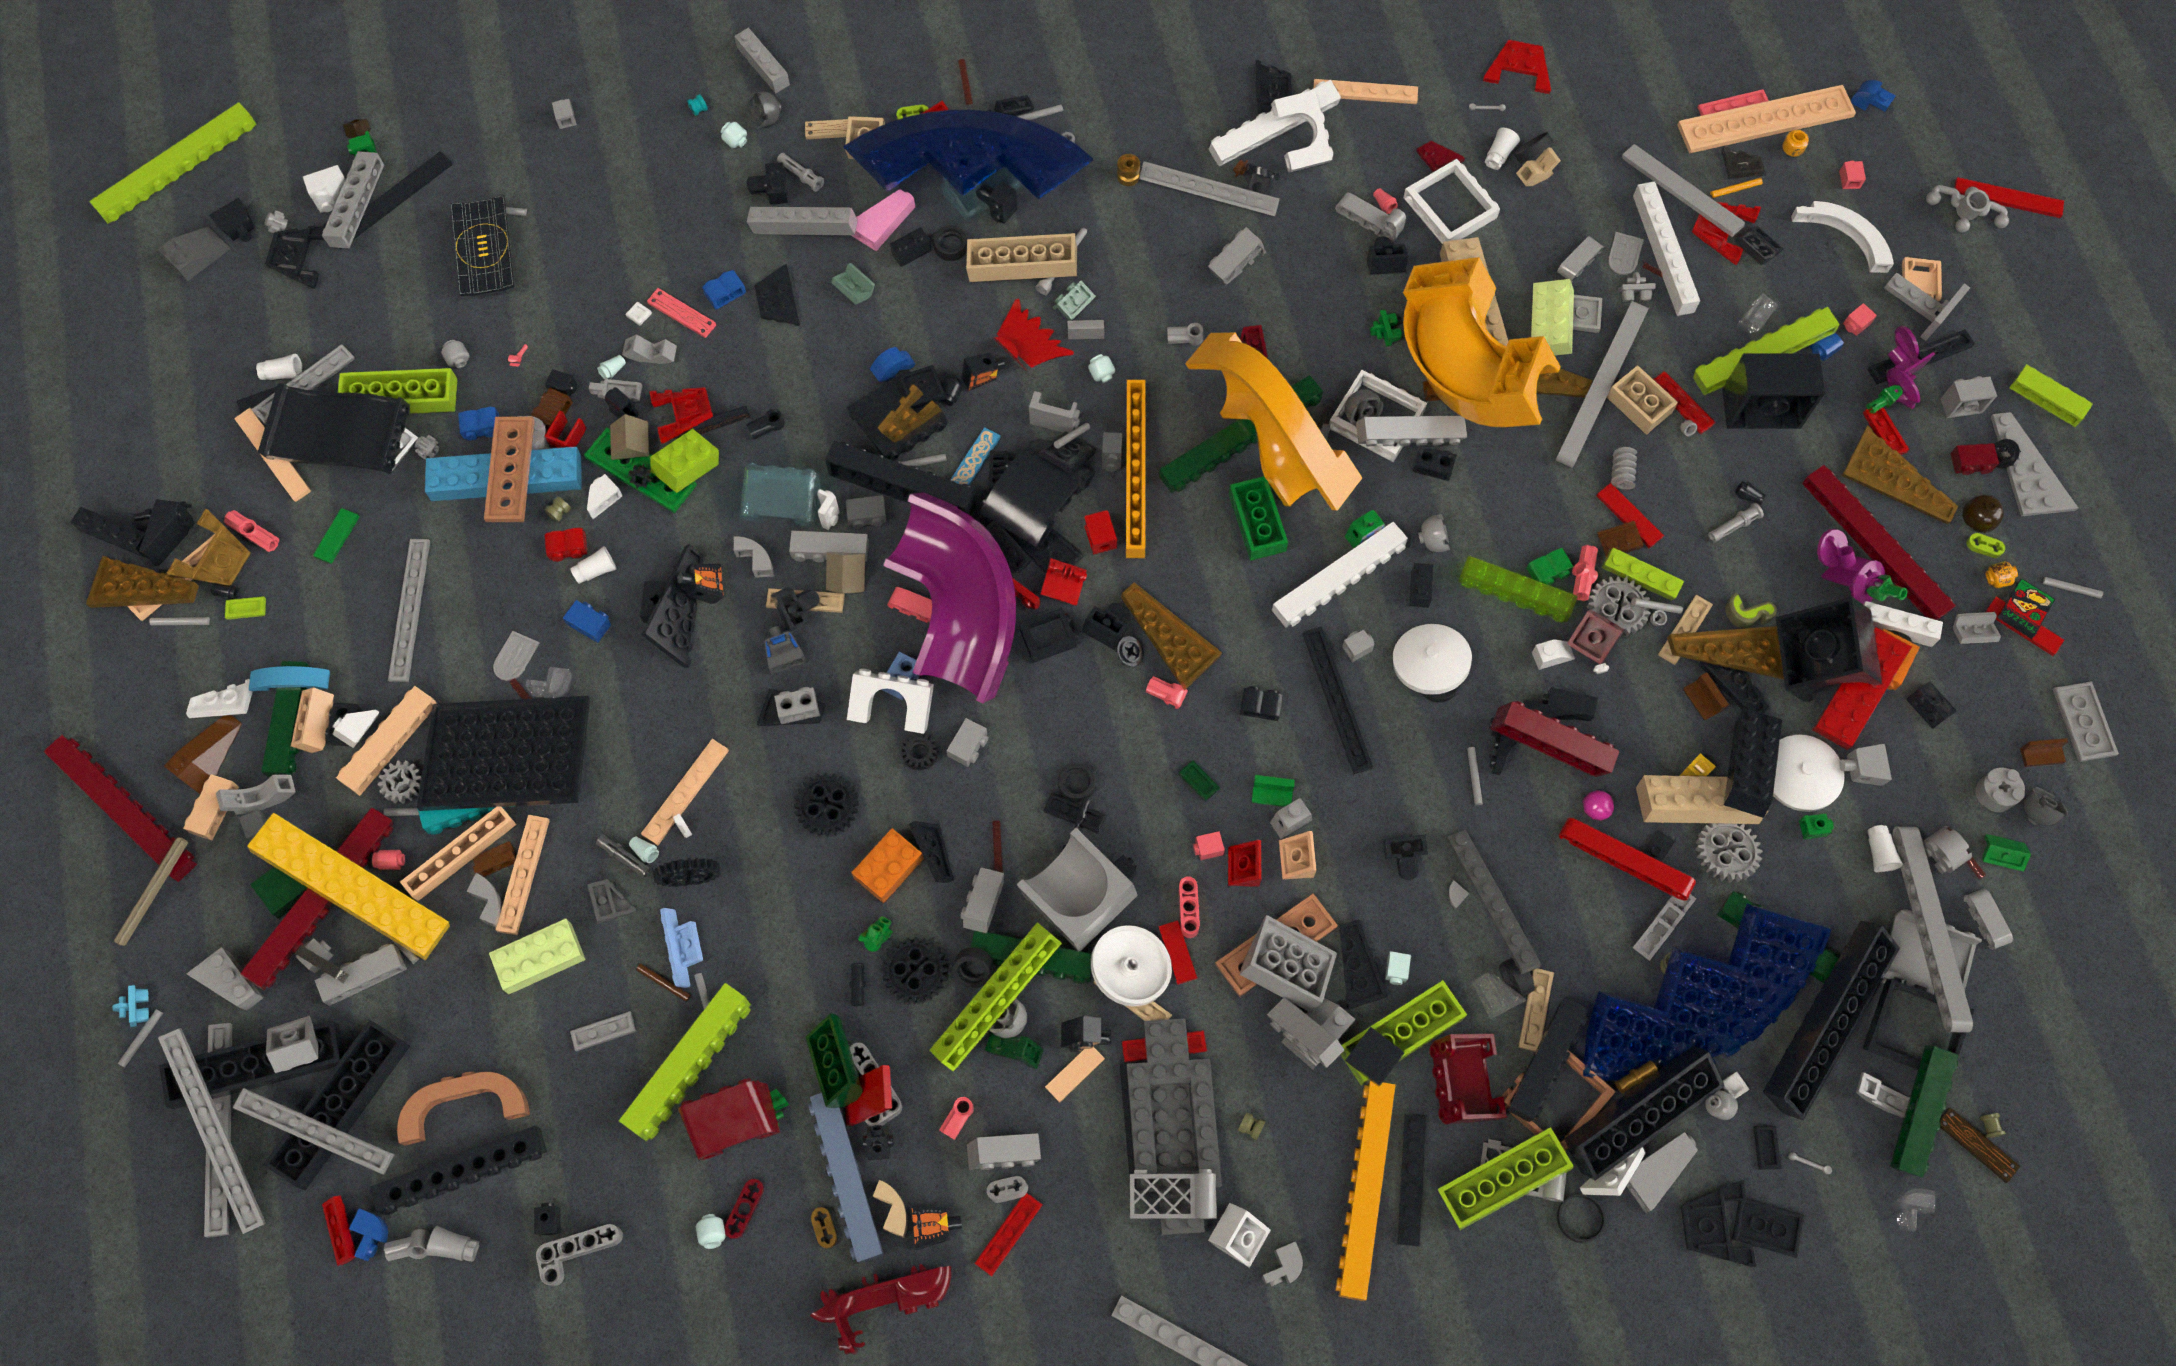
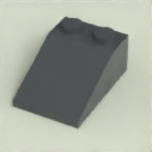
M208 226L174 237L158 250L166 261L188 282L231 248Z

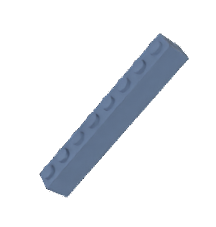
M822 1093L811 1096V1103L808 1104L811 1116L815 1115L817 1120L814 1128L817 1136L821 1135L823 1141L820 1144V1149L823 1157L827 1156L829 1164H826L828 1176H833L835 1184L831 1186L835 1198L839 1197L841 1205L837 1207L840 1217L845 1218L847 1226L843 1227L846 1238H851L853 1247L849 1249L852 1259H857V1262L861 1264L884 1256L841 1107L827 1108Z

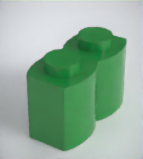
M1559 548L1533 560L1526 569L1537 587L1542 585L1548 587L1554 583V579L1560 577L1562 580L1571 575L1570 572L1574 566L1563 548Z

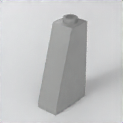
M1685 1132L1642 1160L1626 1185L1645 1213L1655 1208L1698 1151L1695 1147L1694 1139Z

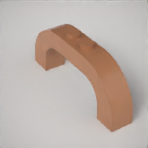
M465 1072L462 1074V1077H445L441 1079V1082L430 1084L418 1090L406 1102L398 1120V1142L406 1146L426 1141L424 1132L425 1117L434 1106L443 1102L484 1092H493L501 1099L504 1118L512 1120L530 1115L528 1101L524 1092L516 1083L498 1073Z

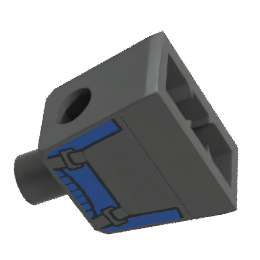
M780 626L772 627L769 630L771 638L766 639L764 643L768 667L772 675L806 663L805 656L791 632L782 633Z

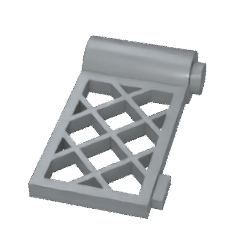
M1488 1139V1143H1483L1480 1166L1485 1163V1160L1486 1162L1489 1161L1486 1157L1487 1148L1495 1149L1499 1155L1502 1154L1501 1151L1506 1152L1512 1148L1501 1146V1141ZM1567 1172L1540 1186L1538 1192L1531 1191L1526 1195L1554 1202H1563Z
M1200 1169L1199 1174H1147V1170H1134V1174H1130V1219H1217L1216 1174H1212L1211 1169ZM1134 1179H1144L1149 1184L1142 1194L1134 1188ZM1159 1179H1166L1171 1184L1163 1194L1154 1186ZM1169 1179L1177 1180L1174 1183H1172ZM1180 1179H1190V1189L1185 1194L1175 1186ZM1151 1187L1160 1195L1153 1205L1143 1197ZM1173 1187L1182 1196L1174 1205L1164 1197ZM1189 1192H1190V1200L1186 1197ZM1162 1198L1171 1206L1166 1214H1159L1154 1208ZM1142 1199L1150 1208L1144 1214H1135V1204ZM1185 1199L1191 1205V1214H1181L1175 1207ZM1174 1209L1178 1214L1169 1213ZM1151 1210H1153L1156 1214H1148V1213H1149Z

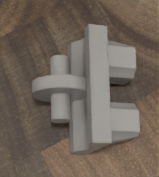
M1634 272L1633 278H1627V283L1632 284H1623L1618 288V293L1622 294L1623 302L1634 301V293L1636 292L1640 294V302L1650 301L1652 291L1655 289V283L1640 284L1646 282V277H1640L1639 272Z

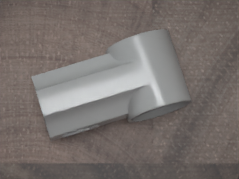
M1191 323L1185 327H1167L1168 344L1190 343L1191 345H1199L1203 341V327L1199 323Z
M417 1229L411 1233L410 1237L385 1243L386 1259L392 1261L408 1256L413 1259L424 1258L427 1256L426 1250L431 1236L430 1233L423 1229Z

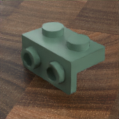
M852 263L847 265L845 272L833 277L831 282L855 305L869 299L875 286Z

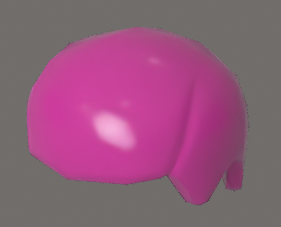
M1595 790L1589 792L1582 801L1584 812L1593 820L1601 821L1607 819L1614 811V801L1605 791Z

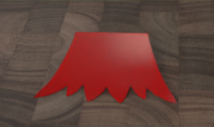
M1015 299L997 333L999 337H993L1005 351L1007 349L1010 352V356L1022 367L1023 365L1018 360V356L1032 368L1053 358L1074 355V351L1056 346L1061 342L1060 340H1048L1054 330L1039 329L1041 317L1027 320L1028 309L1021 313L1019 299Z

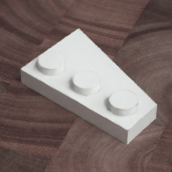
M250 679L245 680L244 684L238 686L235 684L229 685L223 691H211L190 698L186 712L189 718L246 714L253 692L248 690Z
M1643 1147L1639 1148L1596 1181L1591 1178L1580 1187L1583 1195L1620 1196L1646 1154Z

